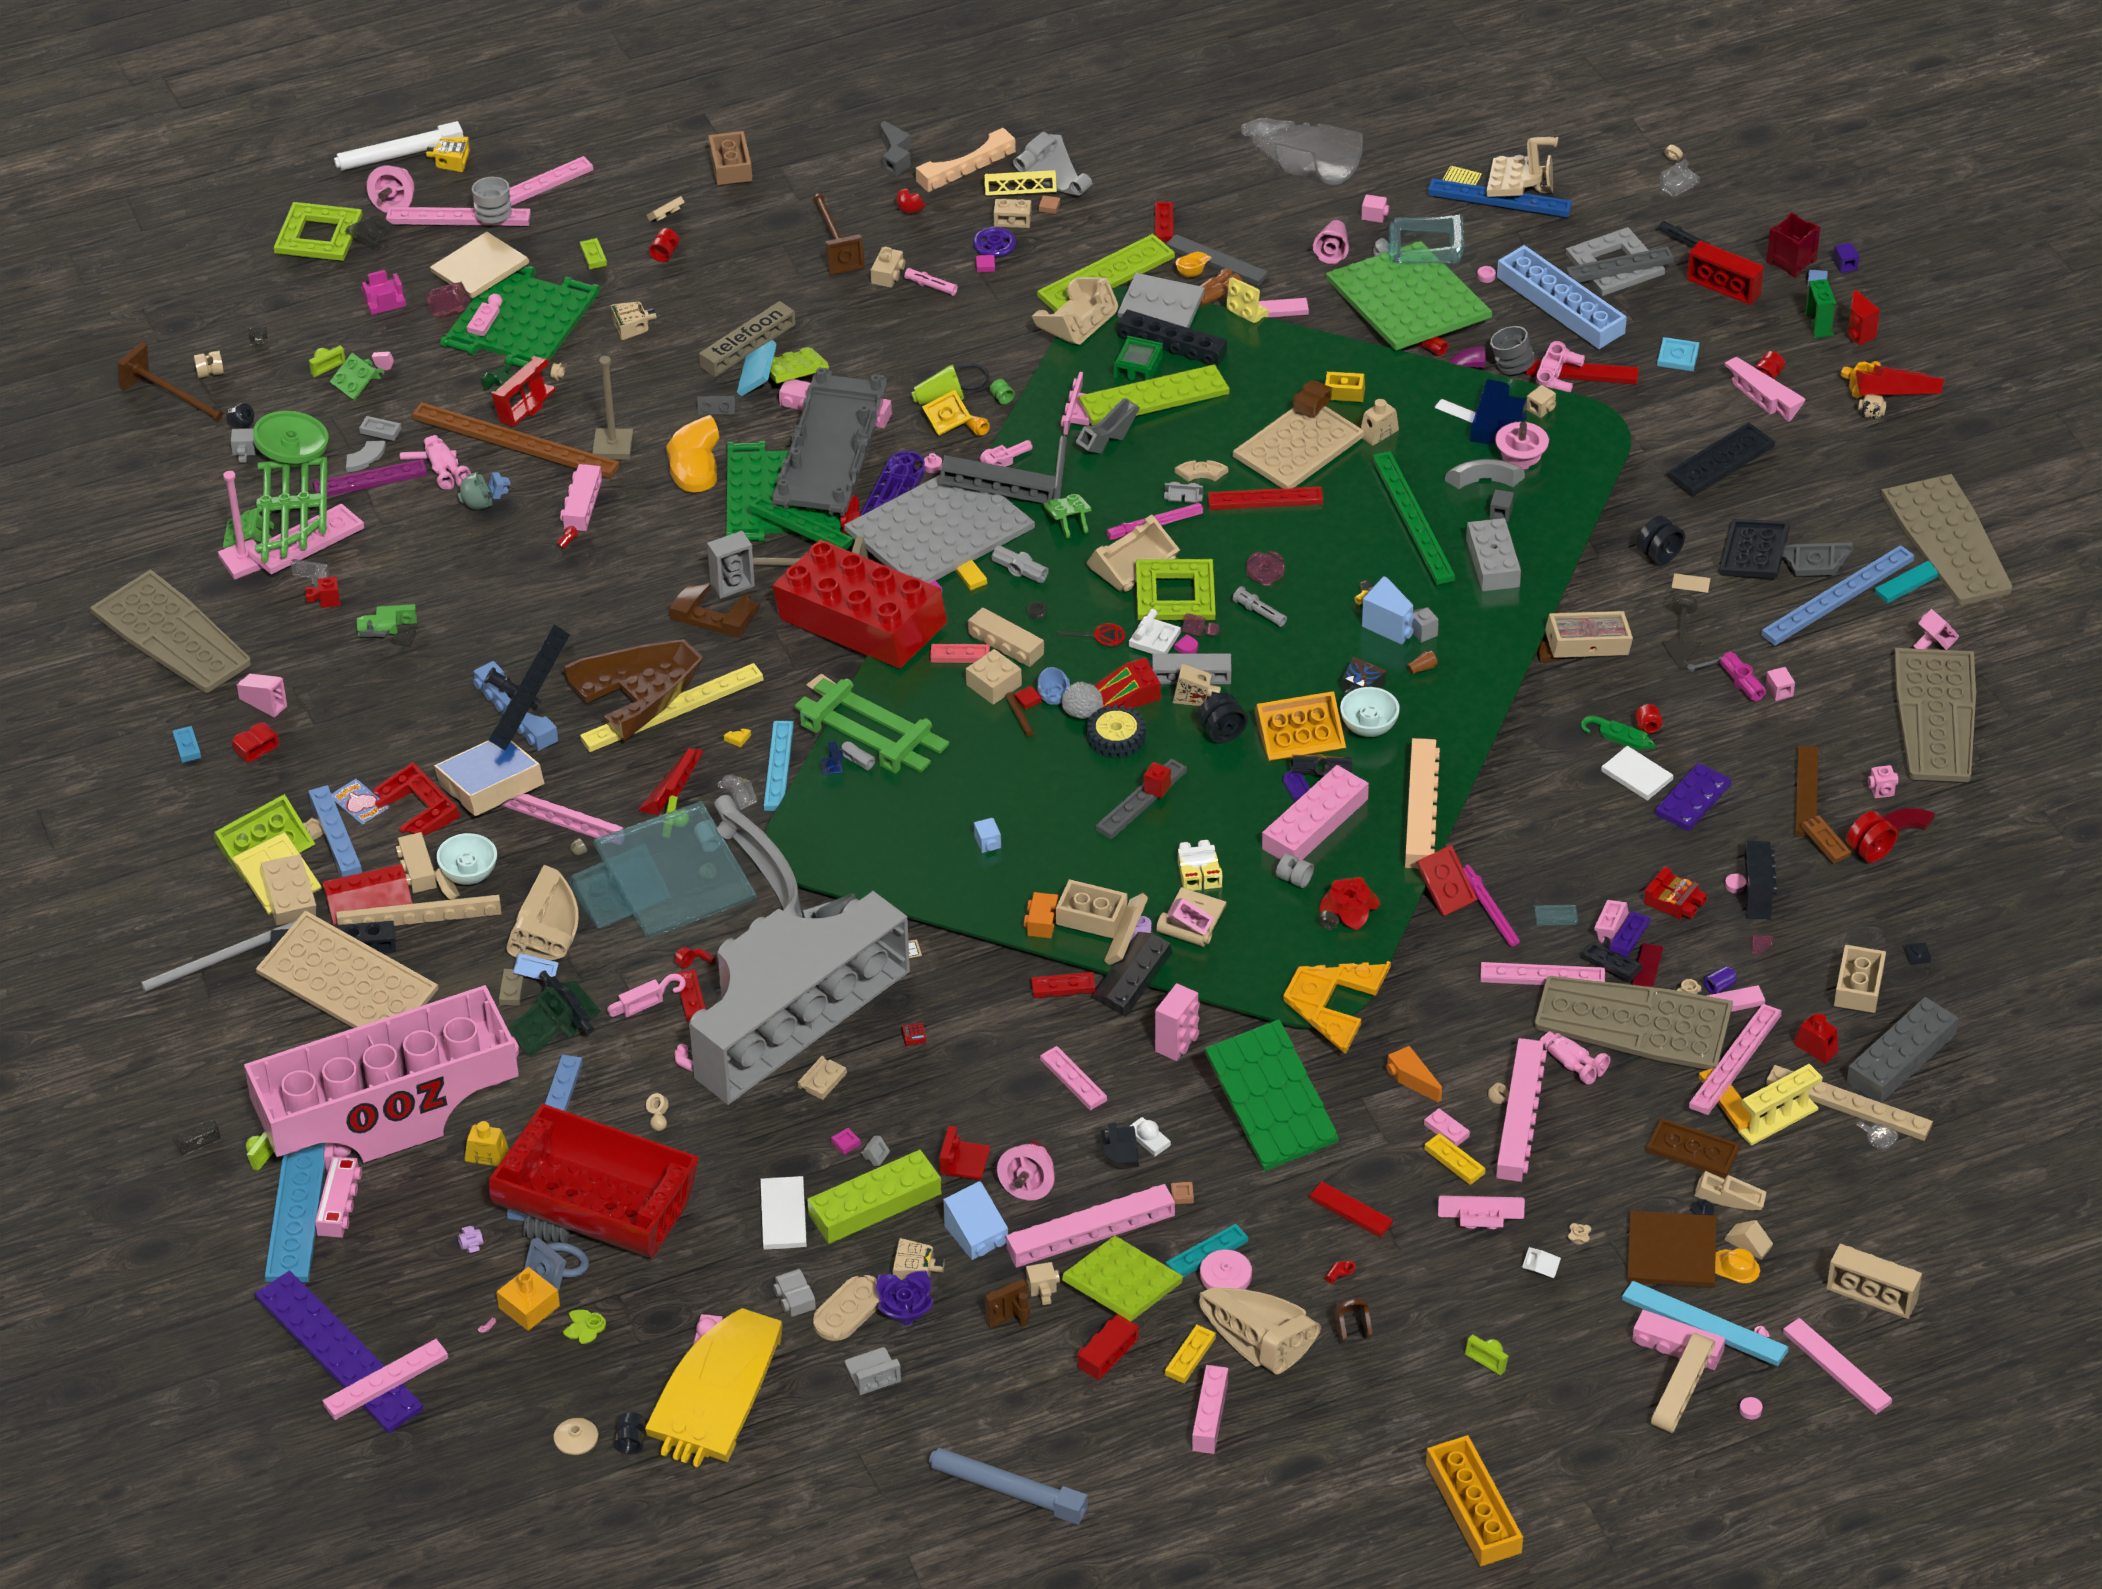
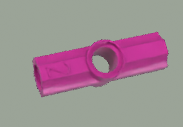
M1731 651L1725 653L1720 659V664L1734 679V686L1742 689L1751 700L1755 702L1761 700L1766 695V689L1752 674V667L1744 664L1735 653Z

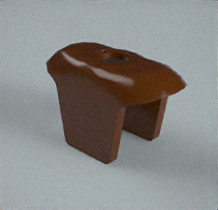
M1362 1298L1349 1299L1335 1307L1333 1319L1339 1343H1344L1347 1340L1343 1316L1345 1312H1358L1364 1338L1367 1339L1373 1336L1369 1307Z

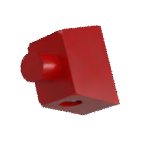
M1813 1014L1800 1026L1794 1045L1827 1064L1838 1053L1837 1029L1826 1021L1825 1015Z

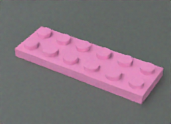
M339 504L327 510L326 533L321 534L319 527L307 537L306 549H301L299 540L288 545V555L286 558L281 556V548L269 550V560L264 563L261 559V552H256L255 546L248 549L249 556L270 574H273L364 529V522L344 505ZM319 515L309 519L308 525L319 518ZM300 524L289 529L288 537L300 532ZM281 534L269 539V542L281 540Z

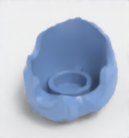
M1047 667L1038 677V693L1048 704H1060L1063 693L1070 687L1069 679L1060 669Z

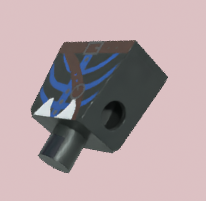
M1353 657L1343 676V696L1345 697L1349 692L1358 688H1383L1386 685V670Z

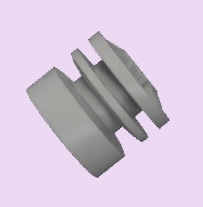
M485 177L473 184L475 217L479 221L499 223L510 217L512 213L509 183L505 179Z

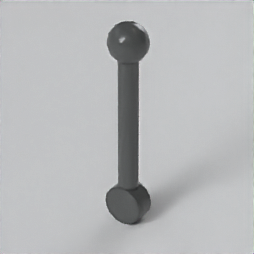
M1723 656L1697 665L1689 664L1687 671L1694 672L1697 668L1720 663V659Z

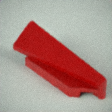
M1874 365L1873 373L1856 370L1857 384L1861 395L1940 394L1944 383L1943 378L1928 376L1925 373Z
M692 747L688 748L638 810L659 816L666 802L668 803L669 797L679 796L701 758L703 750Z

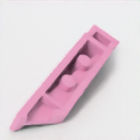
M1738 357L1725 362V366L1734 374V377L1731 379L1733 384L1770 415L1777 410L1789 422L1805 402V398Z

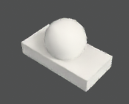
M1142 1117L1130 1125L1135 1127L1137 1142L1154 1157L1170 1147L1171 1141L1159 1132L1158 1125L1154 1121L1145 1120Z

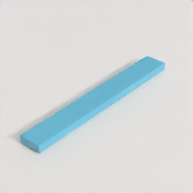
M1632 1281L1622 1295V1300L1627 1303L1724 1337L1726 1345L1778 1366L1788 1352V1346L1635 1281Z

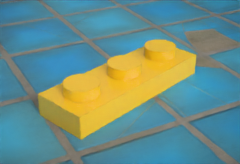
M1440 1133L1425 1144L1424 1150L1471 1185L1485 1174V1168Z
M1196 1325L1165 1369V1376L1185 1384L1216 1339V1333Z

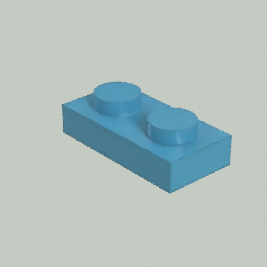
M192 726L173 730V737L182 763L201 758Z

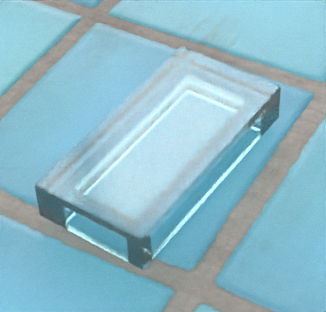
M1576 905L1535 906L1536 926L1577 925Z

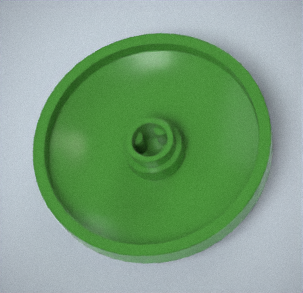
M278 411L267 414L256 422L253 430V441L262 454L273 460L294 464L306 463L319 458L326 451L328 432L320 421L310 415L295 411Z

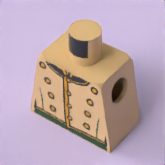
M641 302L611 305L612 320L621 340L647 332L648 321L656 319L654 308L644 310Z

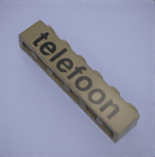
M781 301L770 306L756 317L700 352V367L714 377L718 376L744 359L746 355L795 325V311Z

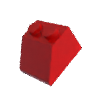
M1857 290L1853 291L1848 337L1860 346L1877 337L1880 309Z

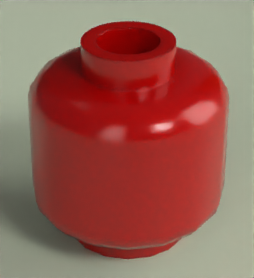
M1643 705L1635 713L1638 728L1645 733H1654L1663 724L1660 710L1655 705Z

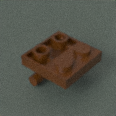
M1024 1279L1011 1282L1007 1286L985 1295L986 1324L989 1328H993L1017 1316L1019 1317L1020 1326L1025 1327L1028 1325L1030 1304L1028 1302L1027 1283Z

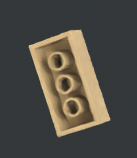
M1839 1244L1830 1262L1827 1289L1909 1319L1918 1301L1922 1273L1856 1250L1853 1247Z

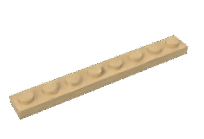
M499 895L341 911L337 912L338 925L394 921V925L397 926L500 915Z
M1774 1065L1767 1078L1766 1085L1778 1081L1793 1073V1071ZM1824 1082L1810 1089L1809 1098L1816 1103L1925 1141L1932 1127L1933 1121Z

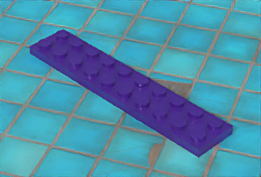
M290 1270L255 1293V1298L343 1388L385 1367ZM403 1384L362 1405L388 1434L424 1410L423 1404Z

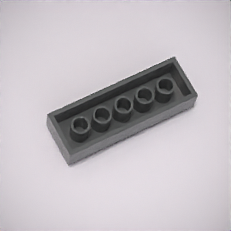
M1924 997L1849 1066L1847 1083L1871 1099L1882 1103L1956 1035L1959 1018L1927 997Z

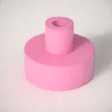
M934 453L929 454L924 459L925 471L928 473L941 471L942 459Z

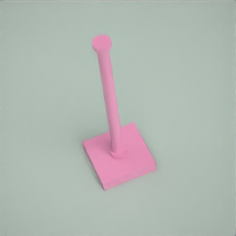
M226 471L224 473V480L227 482L237 544L218 551V557L235 580L263 569V567L249 556L248 549L257 544L253 539L244 541L234 482L236 476L233 471Z

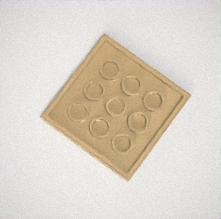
M485 232L432 265L430 269L432 273L467 296L474 298L527 265L529 259L495 236Z

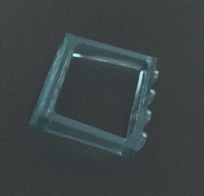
M1463 215L1394 218V221L1390 223L1388 233H1390L1389 257H1392L1393 263H1460L1464 250ZM1400 230L1446 232L1449 234V247L1401 250Z

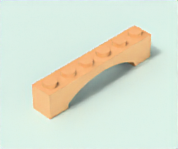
M1004 128L990 133L989 139L983 146L964 157L938 163L929 161L916 167V181L927 192L933 191L1015 153V138Z

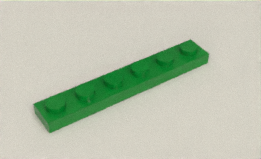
M759 496L749 504V511L817 542L819 540L826 541L845 550L853 544V537L789 508H784L782 505L773 507V501Z

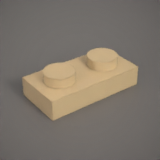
M680 196L646 216L649 221L654 219L659 221L666 217V212L670 211V213L679 210V205L684 203V200Z

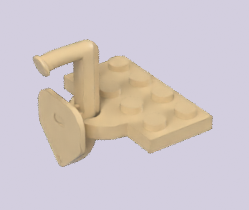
M1558 137L1530 138L1527 141L1528 156L1526 157L1517 155L1515 157L1499 156L1493 158L1487 187V197L1523 195L1524 187L1533 186L1539 193H1553L1552 156L1548 155L1546 166H1540L1538 145H1554L1556 147ZM1544 178H1547V185H1541Z

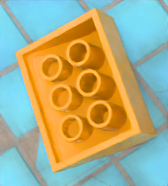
M1334 691L1256 705L1254 710L1255 718L1268 761L1291 758L1292 754L1310 755L1346 749Z

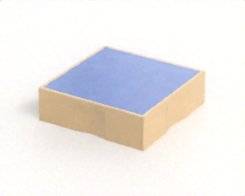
M512 740L505 751L492 742L486 741L434 765L439 785L451 796L457 798L474 816L545 784L540 764Z

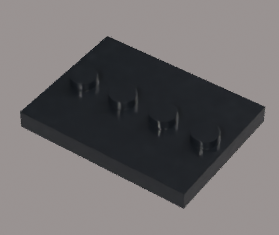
M1733 519L1720 567V575L1778 578L1790 530V521Z

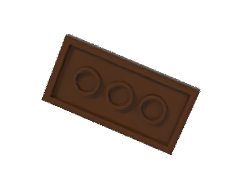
M1661 1118L1646 1147V1152L1726 1178L1739 1153L1741 1144Z

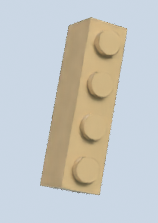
M983 607L968 620L969 635L986 644H990L993 648L1016 659L1020 663L1030 667L1044 654L1043 639Z

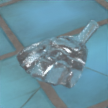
M1861 1121L1857 1123V1126L1868 1132L1867 1138L1870 1144L1881 1151L1887 1150L1898 1139L1896 1130L1888 1125L1873 1124L1869 1127Z

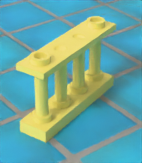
M1808 1064L1742 1099V1106L1751 1114L1750 1127L1739 1130L1738 1133L1752 1146L1818 1110V1106L1809 1098L1811 1088L1822 1083L1823 1077ZM1801 1094L1799 1098L1793 1100L1794 1097ZM1784 1103V1106H1782V1107L1776 1109L1777 1106H1779V1105H1781V1104ZM1767 1112V1115L1760 1118V1115Z

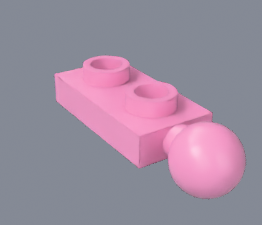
M490 295L488 304L482 302L467 326L469 333L485 336L500 312L499 307L502 304L500 295Z

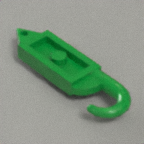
M1588 716L1581 721V728L1587 733H1590V730L1586 727V724L1594 723L1600 726V734L1607 740L1623 746H1629L1637 751H1640V749H1655V744L1648 737V733L1598 716Z

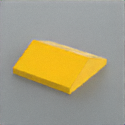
M956 390L922 406L932 427L939 436L972 419Z

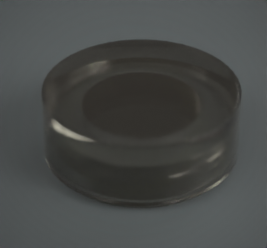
M1032 602L1027 607V614L1032 619H1042L1047 614V607L1043 602Z
M1322 911L1318 917V923L1325 929L1333 930L1337 927L1339 918L1333 912Z

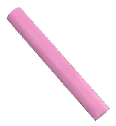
M450 450L454 457L457 458L456 450ZM427 451L400 452V460L429 459Z

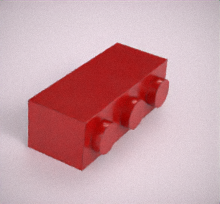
M1119 1314L1113 1319L1108 1320L1104 1328L1092 1337L1091 1342L1079 1350L1077 1354L1078 1369L1099 1381L1139 1340V1326Z

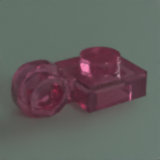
M1186 613L1182 632L1202 636L1203 629H1206V634L1217 636L1221 629H1219V624L1208 622V626L1204 625L1206 617Z

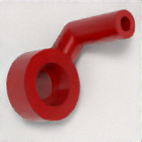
M683 947L676 952L675 963L681 968L686 969L696 957H700L711 965L716 962V957L701 948L691 950L688 947Z

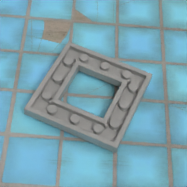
M1627 227L1566 248V255L1576 266L1596 262L1595 257L1618 249H1622L1627 255L1649 250ZM1661 265L1589 280V282L1604 296L1664 275L1665 268Z

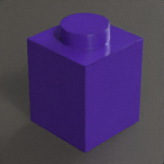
M1852 243L1836 245L1834 247L1833 261L1840 273L1858 270L1859 255Z

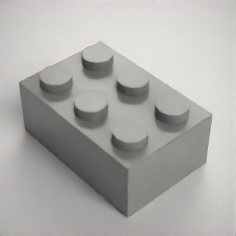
M743 531L707 543L710 584L719 598L755 586L752 544Z

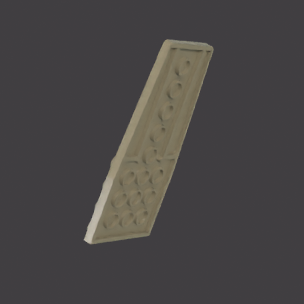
M1952 474L1882 489L1881 496L1902 530L1925 561H1930L1937 570L1938 578L1959 605L2011 594L2012 584L1975 510Z
M152 570L147 571L90 607L91 613L128 643L205 693L214 690L251 665L250 657L187 597Z
M1895 648L1896 696L1909 777L1913 780L1969 782L1972 769L1976 704L1974 651Z
M1548 976L1536 1016L1535 1028L1540 1031H1551L1554 1034L1559 1033L1564 1037L1653 1060L1709 1070L1715 1069L1720 1061L1733 1001L1671 989Z

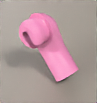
M684 1044L678 1045L677 1050H675L676 1064L693 1072V1061L688 1059V1047Z

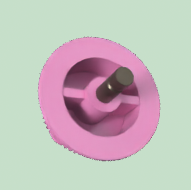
M380 166L369 175L367 192L372 203L378 209L387 213L388 207H409L413 198L414 183L406 169Z
M1515 422L1502 427L1498 431L1496 444L1501 451L1504 461L1515 464L1522 469H1527L1541 459L1542 453L1548 447L1549 438L1547 433L1535 424Z
M1025 1144L1007 1150L999 1159L997 1165L998 1178L1002 1186L1013 1196L1025 1200H1037L1046 1196L1053 1187L1055 1179L1053 1161L1042 1146Z

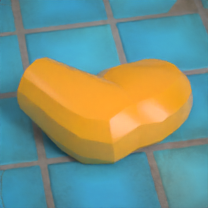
M711 415L683 426L673 435L666 446L670 462V474L679 488L687 492H703L712 488L717 482V464L712 450L719 441V432Z

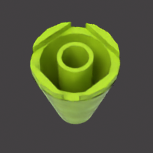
M953 365L946 367L915 386V391L912 392L915 403L919 402V405L928 404L953 390H956L961 401L965 400Z

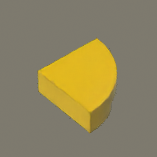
M751 730L730 731L724 735V741L741 748L751 736Z

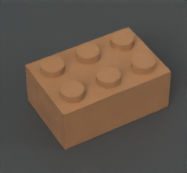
M744 131L709 135L710 155L717 185L752 181L751 161Z

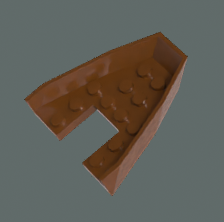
M683 639L640 645L581 658L564 666L567 685L585 703L619 688L634 701V703H630L604 716L605 723L625 741L666 709L690 684L703 657Z

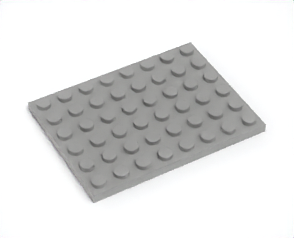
M939 475L844 525V530L854 539H856V536H864L866 549L886 566L930 583L953 572L966 562L975 560L994 550L998 545L1001 546L1035 528V522L1003 495L939 483Z

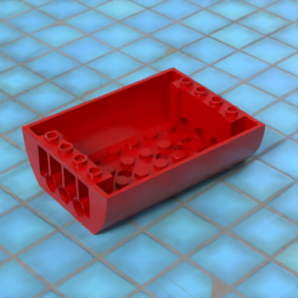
M542 1103L490 1177V1197L496 1205L653 1259L687 1206L696 1176L699 1157Z

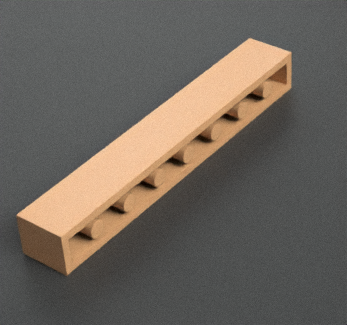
M1412 738L1405 868L1419 869L1416 861L1433 854L1435 849H1431V846H1435V834H1431V832L1436 831V820H1432V817H1436L1437 805H1433V803H1437L1438 791H1434V788H1438V776H1434V774H1438L1439 762H1435V760H1439L1440 748H1436V740Z

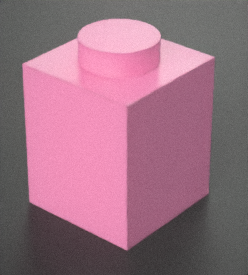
M1365 195L1362 204V220L1383 223L1384 217L1388 216L1389 213L1387 198Z
M1786 667L1767 672L1766 687L1775 701L1794 695L1795 681Z

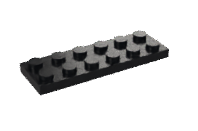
M1748 422L1670 469L1667 477L1692 496H1695L1775 447V441Z

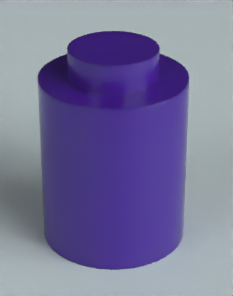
M1724 966L1704 978V985L1710 994H1717L1734 985L1737 975L1732 968Z

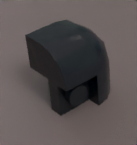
M1108 1123V1129L1101 1130L1102 1148L1106 1159L1118 1168L1140 1167L1135 1127L1117 1128L1116 1123Z

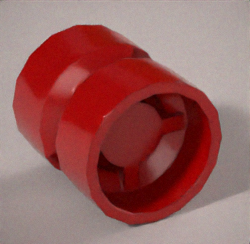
M661 229L649 247V253L652 258L659 262L668 261L679 244V236L671 229Z
M1769 351L1765 353L1754 368L1775 380L1784 369L1785 361L1778 353Z

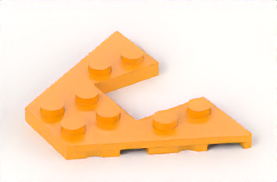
M1387 961L1386 964L1369 965V963H1362L1360 965L1354 963L1339 964V967L1325 968V965L1298 967L1284 994V1002L1342 1052L1347 1053L1361 1026V1019L1327 1009L1325 1006L1337 984L1376 996L1391 967V962Z

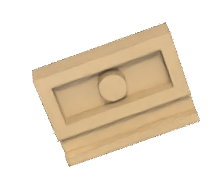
M821 1056L798 1081V1088H804L806 1092L823 1100L847 1074V1068L830 1059L826 1060L824 1056Z

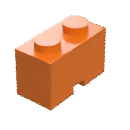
M1034 892L1032 900L1028 901L1027 912H1029V915H1025L1024 927H1027L1028 936L1052 938L1054 924L1052 923L1053 920H1056L1058 895Z

